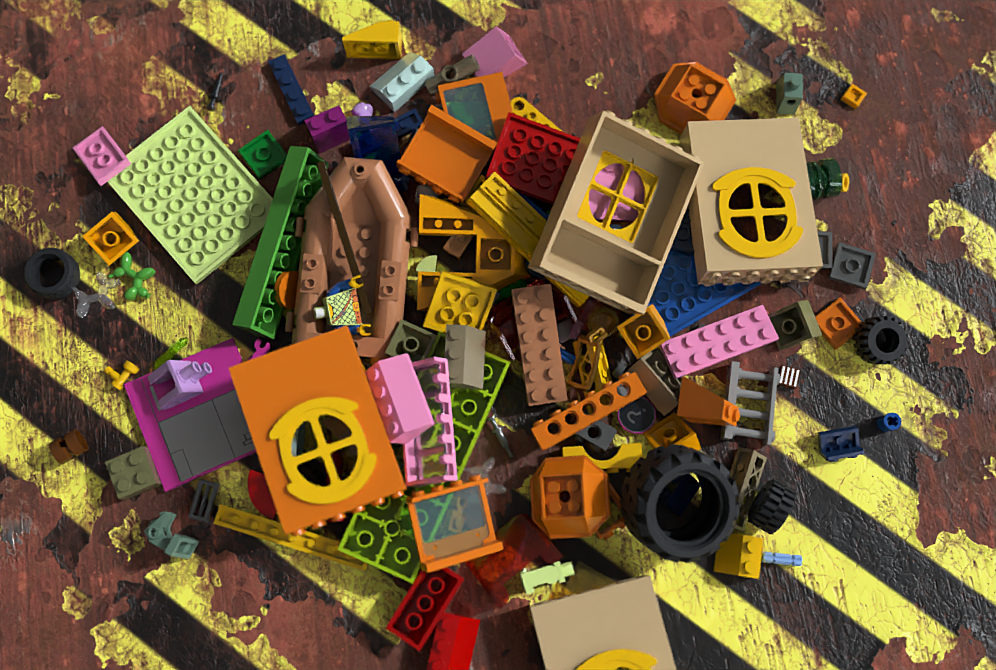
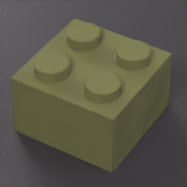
M139 447L105 462L118 499L128 500L162 485L148 447Z

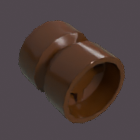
M77 429L65 434L64 439L60 437L49 443V449L53 457L61 465L74 459V455L79 456L89 450L84 436Z

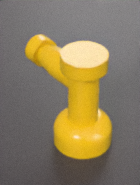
M128 360L123 364L124 371L121 374L114 371L110 366L104 370L113 379L111 384L119 390L123 388V383L131 374H136L140 370Z

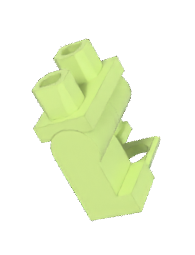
M560 561L551 562V566H542L535 570L526 567L521 570L519 576L523 590H525L527 595L534 593L533 586L543 583L565 582L566 576L575 573L571 562L560 564Z

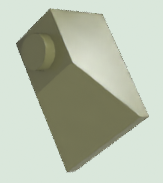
M401 319L385 355L391 358L406 353L409 355L411 363L427 358L437 335Z

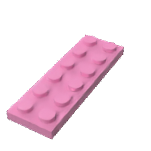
M761 305L669 339L660 345V349L674 380L773 343L779 340V337L764 306Z

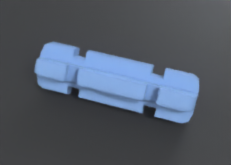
M763 552L762 562L801 566L802 556Z

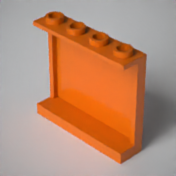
M431 105L426 118L400 160L398 159L397 168H399L398 170L406 176L410 174L415 177V180L421 185H429L435 193L448 196L452 203L463 205L496 149L497 142Z

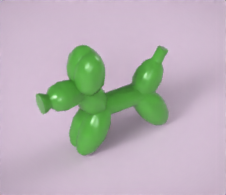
M125 252L121 257V267L116 268L112 274L108 275L109 278L128 275L133 279V287L125 292L124 297L127 300H133L137 296L149 299L151 294L142 287V281L151 278L155 274V270L153 268H144L138 271V273L131 269L132 257L128 252Z

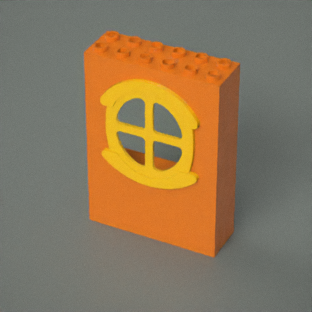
M347 325L228 367L285 534H291L292 537L306 533V528L310 526L312 529H316L326 525V520L332 519V522L345 518V513L352 511V514H356L366 510L365 506L368 504H372L374 507L385 503L384 498L391 496L392 499L404 495L403 491L407 490L403 476ZM326 414L339 418L351 429V437L327 444L318 422V417ZM310 421L318 442V448L294 457L291 453L293 436L301 423ZM355 444L358 448L356 466L351 475L341 481L337 476L331 459V453ZM322 457L329 473L331 484L327 487L311 484L298 472V464Z

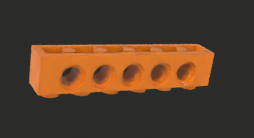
M626 372L619 376V381L614 384L610 381L601 386L603 390L597 393L592 391L584 396L585 400L581 402L575 400L567 405L568 409L561 412L559 409L550 414L551 418L545 422L541 419L532 424L534 428L531 429V433L541 451H545L644 396L647 391L636 372L632 374ZM624 387L627 394L625 396L619 395L617 388ZM600 397H608L610 404L602 405L599 400ZM585 405L590 406L593 413L591 415L584 414L582 407ZM573 415L576 422L572 425L567 424L565 416ZM554 424L558 427L559 431L556 434H550L547 427Z

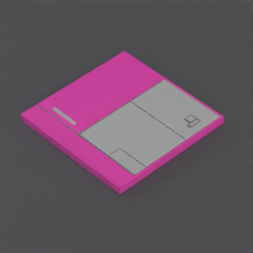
M234 338L180 360L191 361V363L196 361L199 365L207 362L212 368V373L199 379L204 391L202 394L174 407L161 410L158 404L162 397L176 388L173 378L157 385L156 383L150 385L147 378L151 374L149 373L124 384L165 492L257 452L228 367L243 362Z

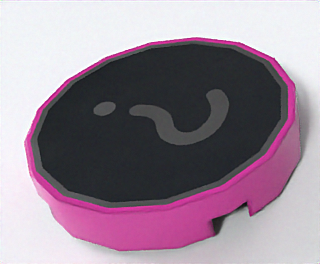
M642 396L617 411V419L625 431L641 434L648 431L654 425L656 410L653 403L648 398Z

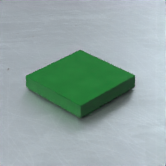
M268 129L238 150L259 180L283 165L287 157V153Z

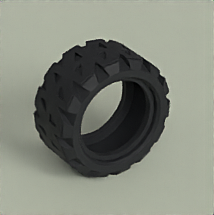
M670 444L667 448L659 446L648 451L645 459L640 457L630 468V478L626 476L621 488L623 499H620L621 515L625 519L624 524L640 543L665 560L675 563L679 561L684 563L699 561L701 556L708 557L720 549L719 544L727 541L735 528L732 523L738 518L740 506L739 502L735 501V498L739 495L735 480L729 477L731 473L722 463L694 448ZM695 474L700 482L702 491L701 503L696 515L681 528L661 530L656 520V503L662 489L671 480L680 475Z

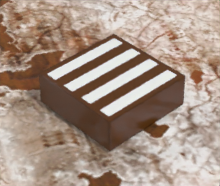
M781 365L779 369V385L796 389L801 370Z

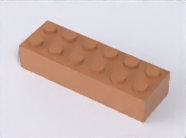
M551 284L512 289L511 297L527 405L533 406L567 401Z

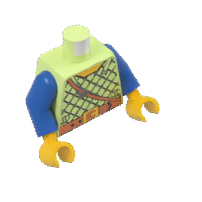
M357 275L351 280L338 282L329 289L326 297L323 298V306L313 309L315 319L326 318L327 325H332L334 330L347 325L351 335H371V333H365L364 331L366 326L371 325L362 324L356 288L364 284L358 285L355 282L356 278L361 276Z

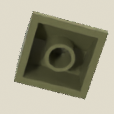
M808 300L795 302L768 314L779 337V340L776 341L779 351L823 336Z

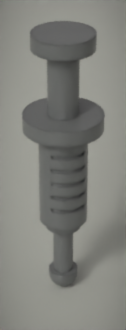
M496 415L488 418L487 421H490L495 429L492 431V434H496L501 446L506 449L509 457L512 458L513 454L508 447L509 442L502 431L503 426L499 427L494 419Z

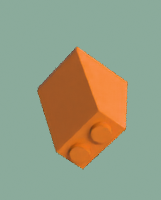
M682 377L677 416L691 423L736 427L737 421L740 418L739 407L692 380Z

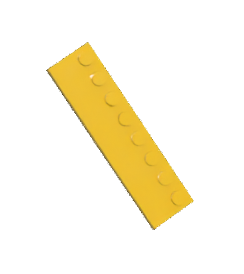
M494 172L466 202L530 262L547 221ZM545 276L576 307H580L589 297Z

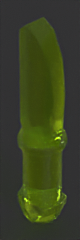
M180 338L175 345L163 353L155 361L154 370L172 359L178 351L186 346L188 343L187 338Z

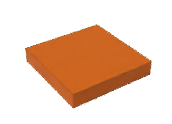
M841 297L815 316L823 337L834 350L856 334L854 332L856 328H860L858 324L861 320Z

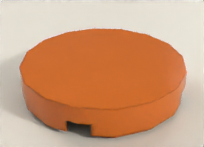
M284 271L276 280L274 290L277 296L275 295V299L283 308H295L298 282L297 271Z

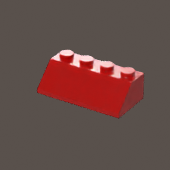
M448 567L429 573L421 570L386 626V629L420 651L461 586L464 578Z
M444 611L437 624L427 670H469L480 619Z

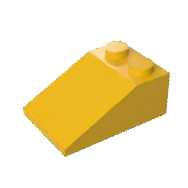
M394 20L379 21L342 37L347 58L401 59L402 36L400 24Z

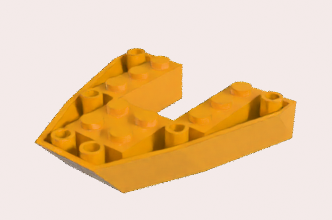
M420 194L419 235L476 237L475 273H449L495 287L497 291L512 283H517L516 281L530 277L525 269V257L476 211L441 198ZM418 271L417 311L428 310L441 272Z

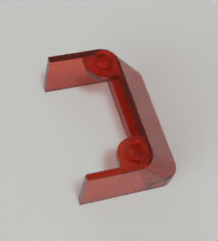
M538 279L527 286L551 284L556 321L562 320L566 315L574 322L578 320L567 295L548 279ZM510 296L490 309L485 324L501 349L511 360H514L516 358L511 350L516 348L518 338L512 297Z

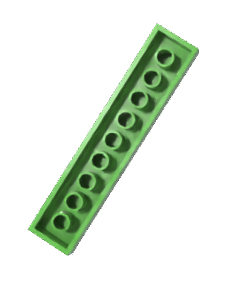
M290 146L232 324L257 337L275 339L284 310L275 299V295L277 296L274 290L275 283L279 275L284 271H296L302 238L295 237L296 218H304L305 207L323 185L317 163L324 161L327 170L329 167L328 162L308 147ZM304 222L303 233L306 231V222Z

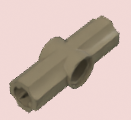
M470 55L454 65L445 66L440 73L425 80L427 90L434 96L435 93H438V85L463 80L480 70L479 63L474 55ZM455 72V76L450 79L451 73Z

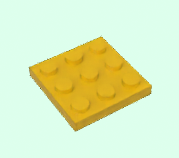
M441 270L423 326L446 333V324L467 325L483 330L497 288Z

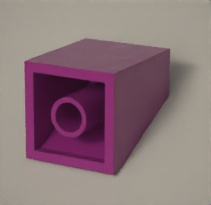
M340 105L304 120L319 154L353 139Z

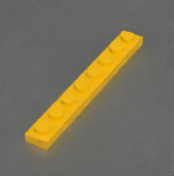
M220 504L213 523L366 571L368 563L337 550L341 541L309 531L292 537L291 534L284 533L280 522Z

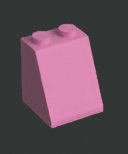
M497 26L462 53L464 58L474 55L479 63L480 70L475 72L474 78L503 72L505 77L527 64L510 36Z

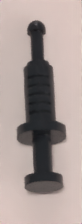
M222 72L219 73L218 81L214 83L212 93L208 95L211 101L206 106V109L214 112L216 109L214 107L215 102L220 101L221 79L224 75Z

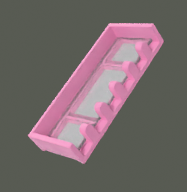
M431 357L413 362L414 371L435 424L407 444H403L406 487H421L456 481L457 471L447 359Z

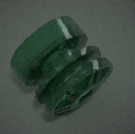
M835 158L820 159L817 163L815 161L806 162L812 199L837 197L842 189V174Z

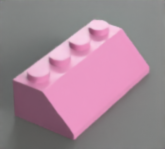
M405 353L378 361L365 371L390 443L407 444L435 424L408 354Z

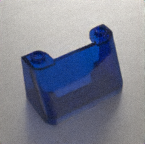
M393 116L346 117L354 157L382 160L398 192L407 191L406 183H410L409 175L402 174L398 170L399 168H397V161L401 159L397 132L400 131L398 120H394Z

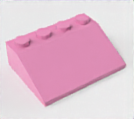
M621 164L606 166L596 175L595 181L613 191L616 190L624 166ZM631 171L624 187L623 195L639 204H643L644 186L637 172ZM591 189L589 191L591 213L595 220H604L611 198ZM619 202L611 221L633 222L638 217V211Z

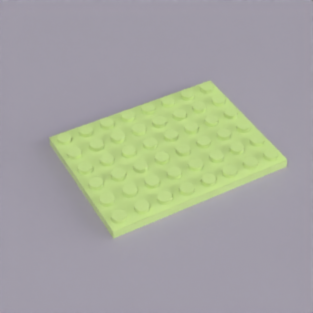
M188 106L127 154L126 157L132 164L107 181L196 285L263 231L273 198L191 106Z

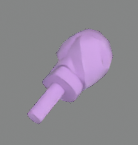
M363 102L356 104L352 108L354 118L363 126L367 124L371 130L375 129L371 123L373 107Z

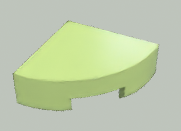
M437 255L428 256L421 260L416 268V273L418 271L435 272Z

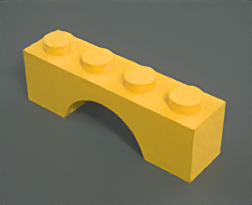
M641 443L621 444L615 456L605 461L591 458L585 452L583 446L562 447L561 449L562 457L585 455L602 470H607V473H619V469H626V472H630L632 465L640 457L643 458Z

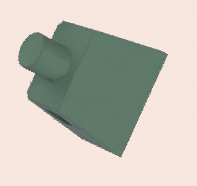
M783 73L776 81V114H795L803 99V75L800 73Z

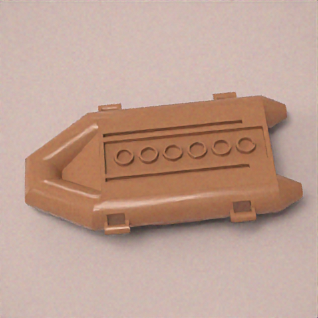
M343 157L329 177L372 310L370 314H364L357 292L362 324L371 325L366 326L364 331L365 333H371V335H352L359 357L369 359L371 366H373L378 361L389 358L385 355V352L401 319L403 320L409 248H417L419 228L411 227L412 217L382 160ZM324 185L320 187L305 207L304 218H296L295 237L302 238L295 312H287L285 332H292L291 345L334 330L332 325H327L326 318L315 319L313 309L323 306V298L326 297L327 291L336 283L353 278ZM304 222H306V231L303 233ZM411 231L410 243L406 242L407 232ZM294 316L297 317L295 329H293Z

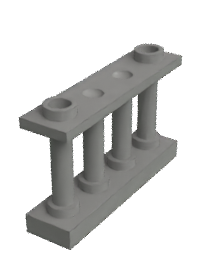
M732 361L727 366L724 399L735 406L736 398L739 397L765 400L766 412L738 408L742 417L765 420L764 431L721 425L720 440L729 441L735 435L763 439L762 446H769L775 439L773 421L776 389L780 383L778 368L774 367L769 370V374L744 371L742 368H739L740 362ZM738 379L768 382L767 393L740 389V387H737Z

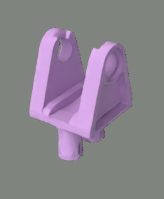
M168 360L147 377L150 385L153 383L157 385L172 378L175 381L174 385L176 388L158 401L160 409H169L202 394L204 391L199 379L212 373V368L207 362L199 365L196 361L191 363V361Z

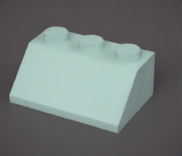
M409 52L371 84L370 88L395 112L425 86V80L434 76V70L421 55Z

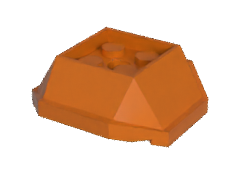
M697 62L673 64L654 94L659 122L682 135L689 121L725 120L736 102L729 81ZM695 94L699 98H694L692 95Z
M585 455L545 458L530 479L532 520L550 539L591 537L611 516L609 475ZM568 491L570 493V500L565 502L563 495Z

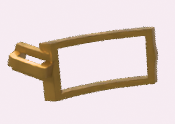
M598 326L588 333L587 336L580 335L578 337L576 359L567 381L568 386L585 392L590 390L599 363L601 341L608 336L603 327ZM583 343L596 347L593 366L586 386L573 382L578 370Z

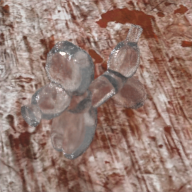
M96 273V280L101 286L98 289V293L89 296L74 287L72 290L80 301L76 310L77 316L83 318L89 311L90 303L100 301L107 309L113 310L115 305L106 295L108 294V288H115L117 285H121L119 278L117 280H108L104 273Z
M493 457L488 458L481 467L465 468L464 472H469L471 475L480 474L481 477H486L489 480L487 473L493 468L495 459ZM490 480L484 483L486 497L490 495V492L502 494L507 491L503 485L491 484ZM478 493L467 496V502L470 504L478 503Z

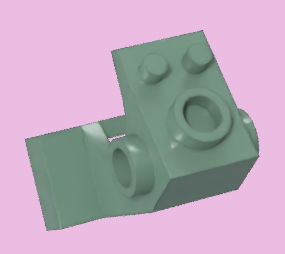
M167 511L159 513L160 517L151 521L148 525L149 527L144 530L148 540L165 550V553L170 556L190 559L199 541L193 537L179 534L172 536L170 527L177 514Z

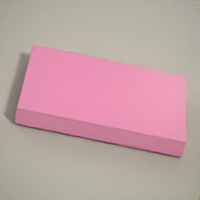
M103 126L73 147L75 153L100 186L132 164Z

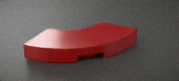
M250 470L247 482L249 497L255 508L262 515L274 520L277 509L265 474Z

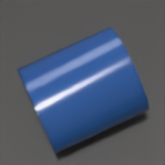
M887 413L877 419V426L883 432L893 431L901 426V418L896 413Z

